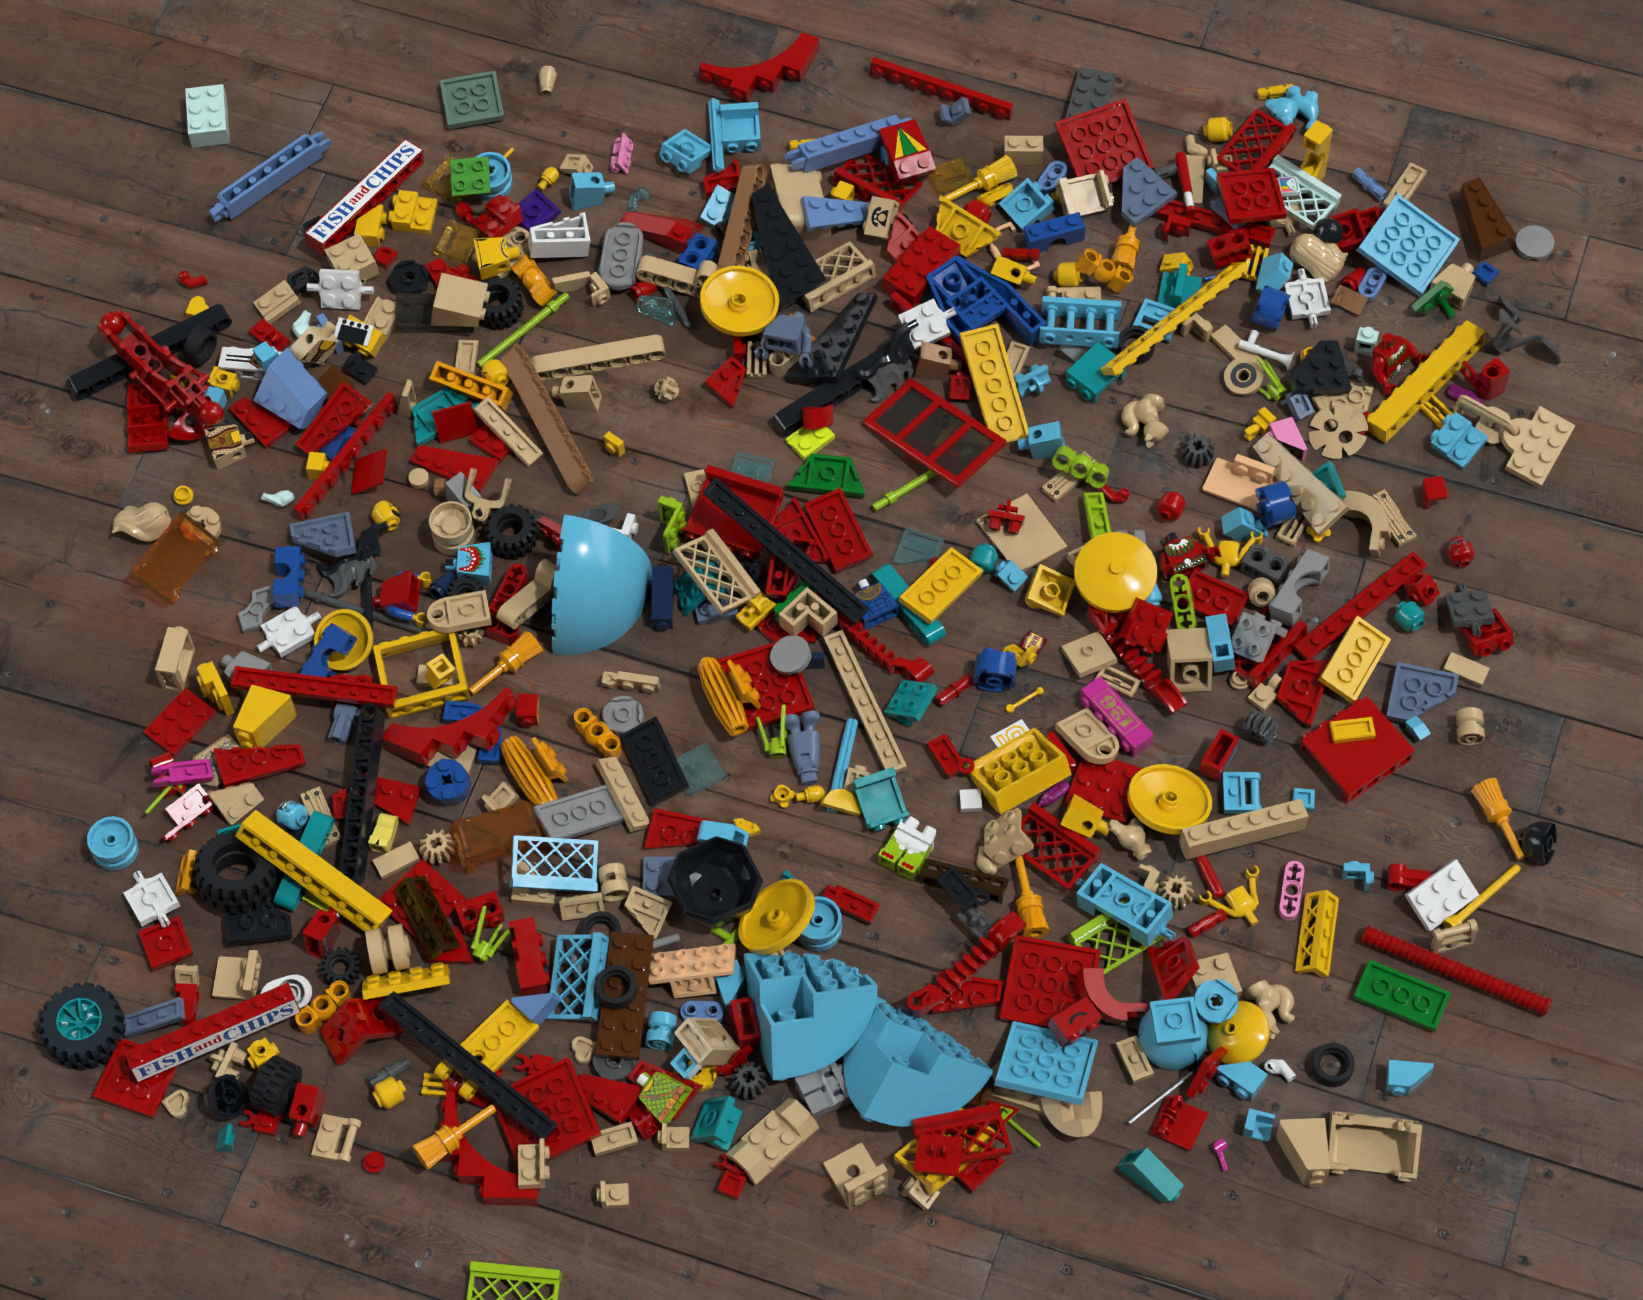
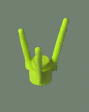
M1258 358V363L1271 380L1266 387L1268 391L1260 388L1258 392L1263 394L1268 400L1273 398L1275 401H1278L1287 393V389L1280 382L1267 359H1264V364Z
M784 704L781 708L780 737L772 738L770 743L767 740L760 718L756 717L764 742L765 752H769L772 758L786 756L787 729L785 728L786 705Z
M483 906L471 948L474 949L472 953L474 957L487 962L489 957L492 958L494 952L505 940L510 930L507 929L493 946V942L503 927L500 924L488 942L481 940L478 943L486 912V906Z

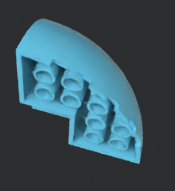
M564 515L560 534V549L562 552H557L556 567L559 571H555L553 585L555 587L554 597L557 598L552 599L553 615L551 629L554 630V635H556V637H552V648L555 655H576L595 651L609 645L623 636L635 624L645 608L650 588L652 587V566L644 550L621 532L592 520Z
M785 951V955L744 954L748 997H752L761 1033L759 1049L765 1066L773 1080L783 1081L787 1078L818 1071L838 1060L862 1036L875 1009L878 987L867 974L861 975L858 968L845 966V962L831 958L829 961L820 959V955L804 953L803 957Z
M880 997L876 999L872 1018L862 1036L844 1054L843 1064L847 1092L852 1103L861 1113L860 1116L868 1122L874 1120L901 1127L913 1126V1119L957 1111L982 1089L993 1071L980 1058L976 1057L975 1059L969 1054L970 1050L967 1047L955 1042L956 1039L944 1031L939 1032L930 1026L931 1023L920 1017L913 1019L914 1016L901 1007H898L896 1010Z

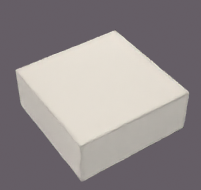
M981 789L960 790L961 812H982Z

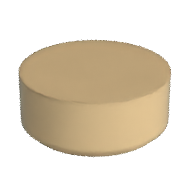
M416 468L409 473V482L413 488L422 489L428 485L429 475L426 470Z

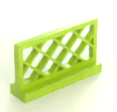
M1127 898V899H1125L1124 901H1122V902H1120V903H1122V904L1128 903V902L1130 901V899ZM1104 913L1074 930L1068 937L1071 945L1081 946L1085 941L1095 942L1094 949L1098 948V943L1110 946L1109 956L1100 955V959L1107 960L1104 975L1147 949L1143 944L1139 948L1130 947V928L1129 931L1117 929L1118 921ZM1103 930L1113 932L1111 942L1099 939L1100 933ZM1116 933L1128 935L1126 946L1114 943ZM1160 935L1153 941V943L1150 946L1156 944L1157 942L1161 941L1166 937ZM1113 947L1125 949L1122 959L1111 957Z
M475 1261L470 1263L471 1272L467 1300H477L478 1298L484 1300L482 1295L491 1288L499 1296L496 1300H504L513 1290L516 1291L521 1300H527L536 1292L542 1300H545L538 1290L546 1284L554 1285L553 1295L546 1300H558L560 1282L562 1281V1272L560 1270ZM475 1277L485 1278L490 1285L478 1293L474 1287ZM489 1279H496V1280L491 1283ZM501 1280H507L512 1287L500 1295L494 1285ZM511 1281H517V1283L513 1285ZM523 1282L531 1284L534 1290L523 1298L516 1288Z

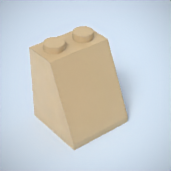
M441 273L433 305L431 325L478 327L479 321L484 320L486 313L483 305L489 301L490 292L487 291L488 284Z
M1207 628L1167 629L1166 633L1168 636L1165 640L1168 679L1173 682L1180 692L1212 691L1213 657Z
M1325 1118L1280 1120L1276 1139L1302 1184L1309 1185L1310 1187H1321L1323 1184H1326L1330 1171Z

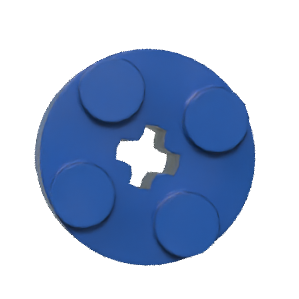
M1265 285L1251 322L1277 331L1291 295Z
M1277 481L1255 489L1257 499L1259 500L1256 507L1258 513L1264 515L1268 528L1296 518V505L1294 501L1291 502L1290 495L1292 493L1285 481Z
M989 647L984 648L983 652L976 656L974 684L977 682L980 689L988 692L998 693L1002 692L1003 688H1008V691L1013 689L1017 668L1015 653L1011 651H995V649Z
M440 759L427 772L425 784L430 794L443 805L459 804L470 794V776L459 762L452 759ZM447 780L452 781L451 784H445Z

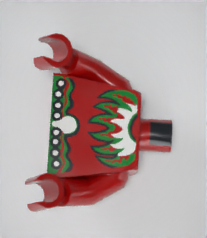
M1391 333L1384 334L1382 341L1372 351L1371 372L1378 383L1383 385L1382 393L1385 396H1391L1394 389L1397 388V385L1389 384L1388 382L1411 360V356H1413V362L1416 365L1422 363L1421 358L1424 360L1429 358L1427 354L1418 353V349L1406 338L1395 336Z
M1175 532L1169 533L1165 537L1167 544L1163 546V553L1159 556L1158 570L1163 574L1164 579H1167L1168 575L1171 579L1175 574H1183L1190 577L1194 569L1200 572L1207 570L1208 558H1210L1211 562H1214V557H1222L1220 548L1217 546L1209 548L1197 541H1193L1189 536L1179 539Z

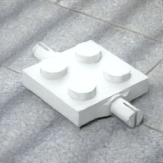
M1298 269L1296 271L1298 280L1284 284L1285 293L1291 295L1288 301L1291 319L1309 318L1310 327L1316 328L1318 327L1317 316L1331 314L1323 278H1306L1305 269Z
M320 269L319 284L307 283V291L319 292L321 308L360 310L362 294H374V286H362L360 272L355 270Z
M933 298L899 314L898 317L902 324L914 319L917 320L919 326L910 332V340L914 350L917 351L920 349L922 341L934 343L951 335L946 319L957 314L954 307L942 312Z
M292 607L260 625L267 640L256 646L260 653L272 647L282 658L314 640L315 632L311 624L321 619V616L316 611L314 614L306 617L300 612L298 607Z
M137 871L139 877L135 872L133 877L137 884L123 892L141 926L143 927L156 919L160 921L162 927H166L165 922L169 926L170 921L166 914L180 907V904L163 874L159 873L152 878L145 879L141 871Z

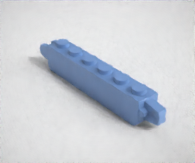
M892 115L798 144L797 149L789 151L784 157L786 161H792L790 165L793 170L803 168L808 173L880 150V147H883V142L879 129L912 119L910 117L899 119L897 115Z
M321 131L311 137L308 134L302 135L219 192L216 197L218 202L209 210L210 217L215 222L224 217H229L232 220L322 158V153L329 149L332 141L328 138L324 139L325 134Z

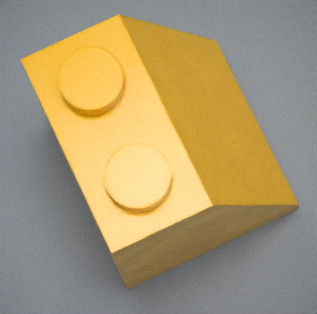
M251 685L233 726L241 748H253V746H261L263 748L295 719L297 714L291 695Z

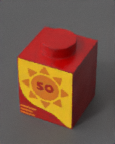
M517 693V724L523 727L539 726V695Z

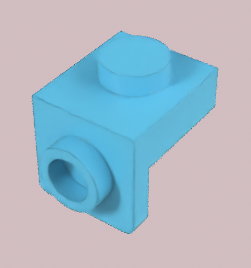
M1002 560L994 568L996 571L993 573V576L999 578L1013 592L1028 578L1012 560Z
M1350 861L1343 865L1342 880H1363L1364 891H1369L1370 884H1374V871H1370V863Z

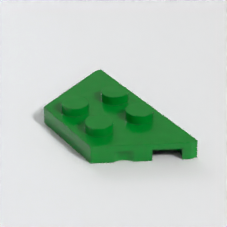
M811 453L806 463L797 471L794 479L788 482V490L827 494L841 487L845 496L865 498V490L862 488L859 475L854 468L851 457Z

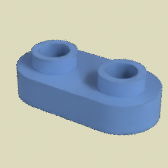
M1053 161L1048 165L1038 179V184L1043 189L1040 191L1041 193L1051 194L1056 191V182L1067 175L1065 163Z
M1372 267L1367 271L1358 288V293L1368 297L1367 302L1375 300L1385 283L1386 272L1379 267Z
M688 1001L682 1005L680 1010L683 1021L687 1017L716 1018L720 1023L724 1018L723 1006L715 1001ZM689 1009L695 1010L694 1013H688L687 1011ZM711 1009L717 1010L714 1014H711L709 1011Z

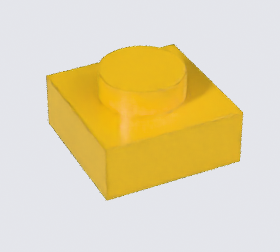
M608 431L604 435L605 448L609 453H615L621 457L625 453L624 441Z

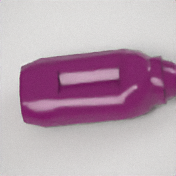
M1452 384L1447 392V395L1455 400L1461 395H1466L1484 405V401H1480L1474 392L1459 385Z
M1064 780L1054 784L1043 793L1038 805L1041 807L1055 803L1070 790L1069 784Z

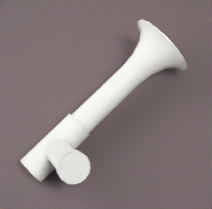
M1256 330L1250 332L1248 341L1240 340L1238 348L1277 360L1287 367V371L1289 370L1295 351L1292 354H1280L1254 344L1259 336Z

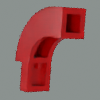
M1082 968L1076 972V983L1080 998L1082 999L1086 996L1089 998L1102 1016L1101 1020L1113 1024H1121L1128 1019H1139L1140 1015L1148 1012L1147 1003H1122L1115 1000L1106 989L1104 968Z

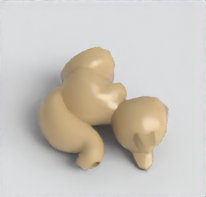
M1145 394L1140 401L1126 404L1121 415L1123 424L1128 427L1125 430V434L1127 436L1136 435L1139 429V422L1145 424L1144 440L1146 441L1147 448H1151L1155 442L1161 441L1169 432V428L1159 421L1157 413L1164 409V398L1156 394Z
M1262 980L1247 988L1243 993L1246 999L1255 1000L1256 1006L1266 1014L1270 1025L1269 1039H1274L1275 1034L1280 1032L1276 1026V1019L1272 1014L1276 1008H1278V1015L1283 1022L1291 1023L1294 1021L1295 1016L1290 1014L1294 1006V997L1286 986L1280 984L1269 985L1266 980Z

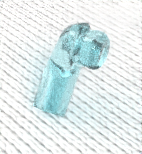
M639 187L629 197L627 210L637 212L638 201L641 198L646 200L649 197V191L644 187Z

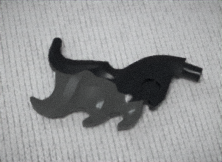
M916 319L908 323L904 322L896 329L891 337L887 355L879 356L867 370L862 371L859 366H853L857 376L868 380L875 388V396L870 398L871 401L880 402L885 399L893 383H896L895 389H899L902 385L905 371H908L907 377L911 378L914 366L909 357L915 356V350L910 340V332L919 326Z
M387 521L380 524L375 523L363 532L356 545L357 553L342 556L329 568H325L321 562L317 564L320 573L325 577H330L335 584L334 592L329 593L328 596L333 598L341 597L353 581H356L355 585L358 587L363 582L368 570H370L369 574L373 576L377 570V563L374 557H379L381 554L378 537L381 534L380 532L389 529Z

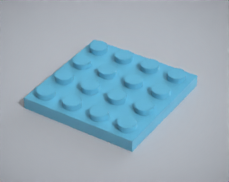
M1397 193L1356 251L1420 297L1453 251L1460 238Z
M1013 1021L996 1076L995 1086L1082 1105L1098 1040L1082 1036L1076 1043L1071 1045L1069 1042L1062 1046L1051 1029Z

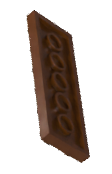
M611 932L606 967L620 965L631 970L635 976L638 990L633 1002L625 1008L612 1009L603 1004L601 1005L596 1057L638 1061L640 1059L654 935ZM621 976L611 977L604 983V992L610 998H620L626 995L629 990V982Z

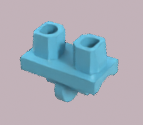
M1035 364L1030 367L1029 373L1025 375L1018 373L1013 376L1021 398L1033 391H1036L1038 394L1044 392L1043 386L1051 382L1047 365L1044 364L1040 367Z

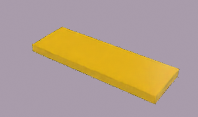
M994 324L960 333V340L985 426L1006 439L1007 444L1016 442L1020 438H1028V425L999 325Z

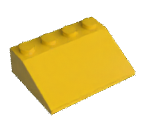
M1035 727L975 760V769L971 774H968L978 789H981V793L989 804L1000 815L1072 775L1066 755ZM970 764L964 766V768L968 769Z

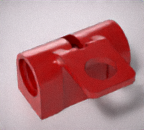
M1499 357L1486 363L1479 374L1476 373L1467 361L1462 362L1460 369L1462 375L1477 389V394L1481 399L1492 400L1505 392L1510 370Z

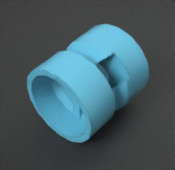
M663 1011L651 1012L649 1014V1030L646 1033L645 1045L655 1050L664 1051L672 1049L675 1037L672 1032L676 1030L677 1017L674 1014Z

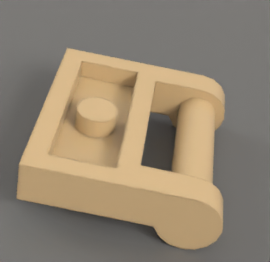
M1467 920L1465 924L1443 930H1433V939L1430 945L1431 952L1435 951V954L1474 944L1478 932L1476 920Z
M323 1114L311 1153L312 1158L350 1164V1152L357 1129H360L361 1121L355 1118L347 1119ZM343 1128H348L342 1152L336 1153Z

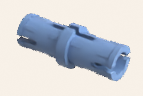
M1360 167L1351 175L1352 178L1363 186L1365 191L1372 193L1379 201L1383 200L1386 194H1388V191L1381 187L1374 177L1371 178Z

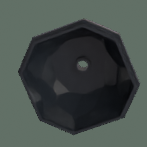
M715 836L679 852L667 882L685 917L693 922L718 928L751 912L763 884V879L745 845ZM715 892H719V893H720L719 896H714L713 894H714Z

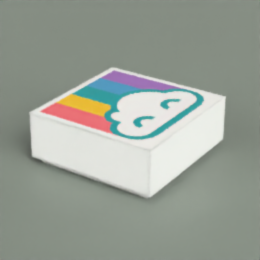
M1297 176L1278 177L1277 181L1282 197L1299 196L1300 189Z

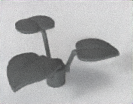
M1500 295L1498 301L1503 302L1512 312L1513 318L1502 308L1499 310V322L1505 323L1507 326L1503 332L1491 341L1492 345L1502 354L1509 347L1513 349L1517 345L1536 338L1555 353L1559 365L1561 358L1556 347L1541 333L1513 343L1515 337L1510 332L1514 329L1520 335L1522 334L1515 321L1518 318L1522 322L1523 317L1509 300Z

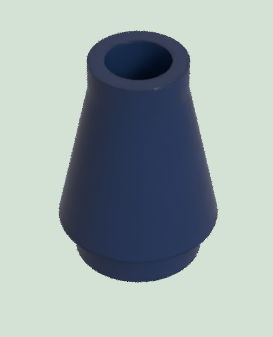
M447 571L432 582L429 588L430 595L437 600L445 598L448 587H452L451 582L457 578L452 571Z

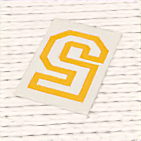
M1021 719L990 737L996 746L1000 747L1029 731V728Z

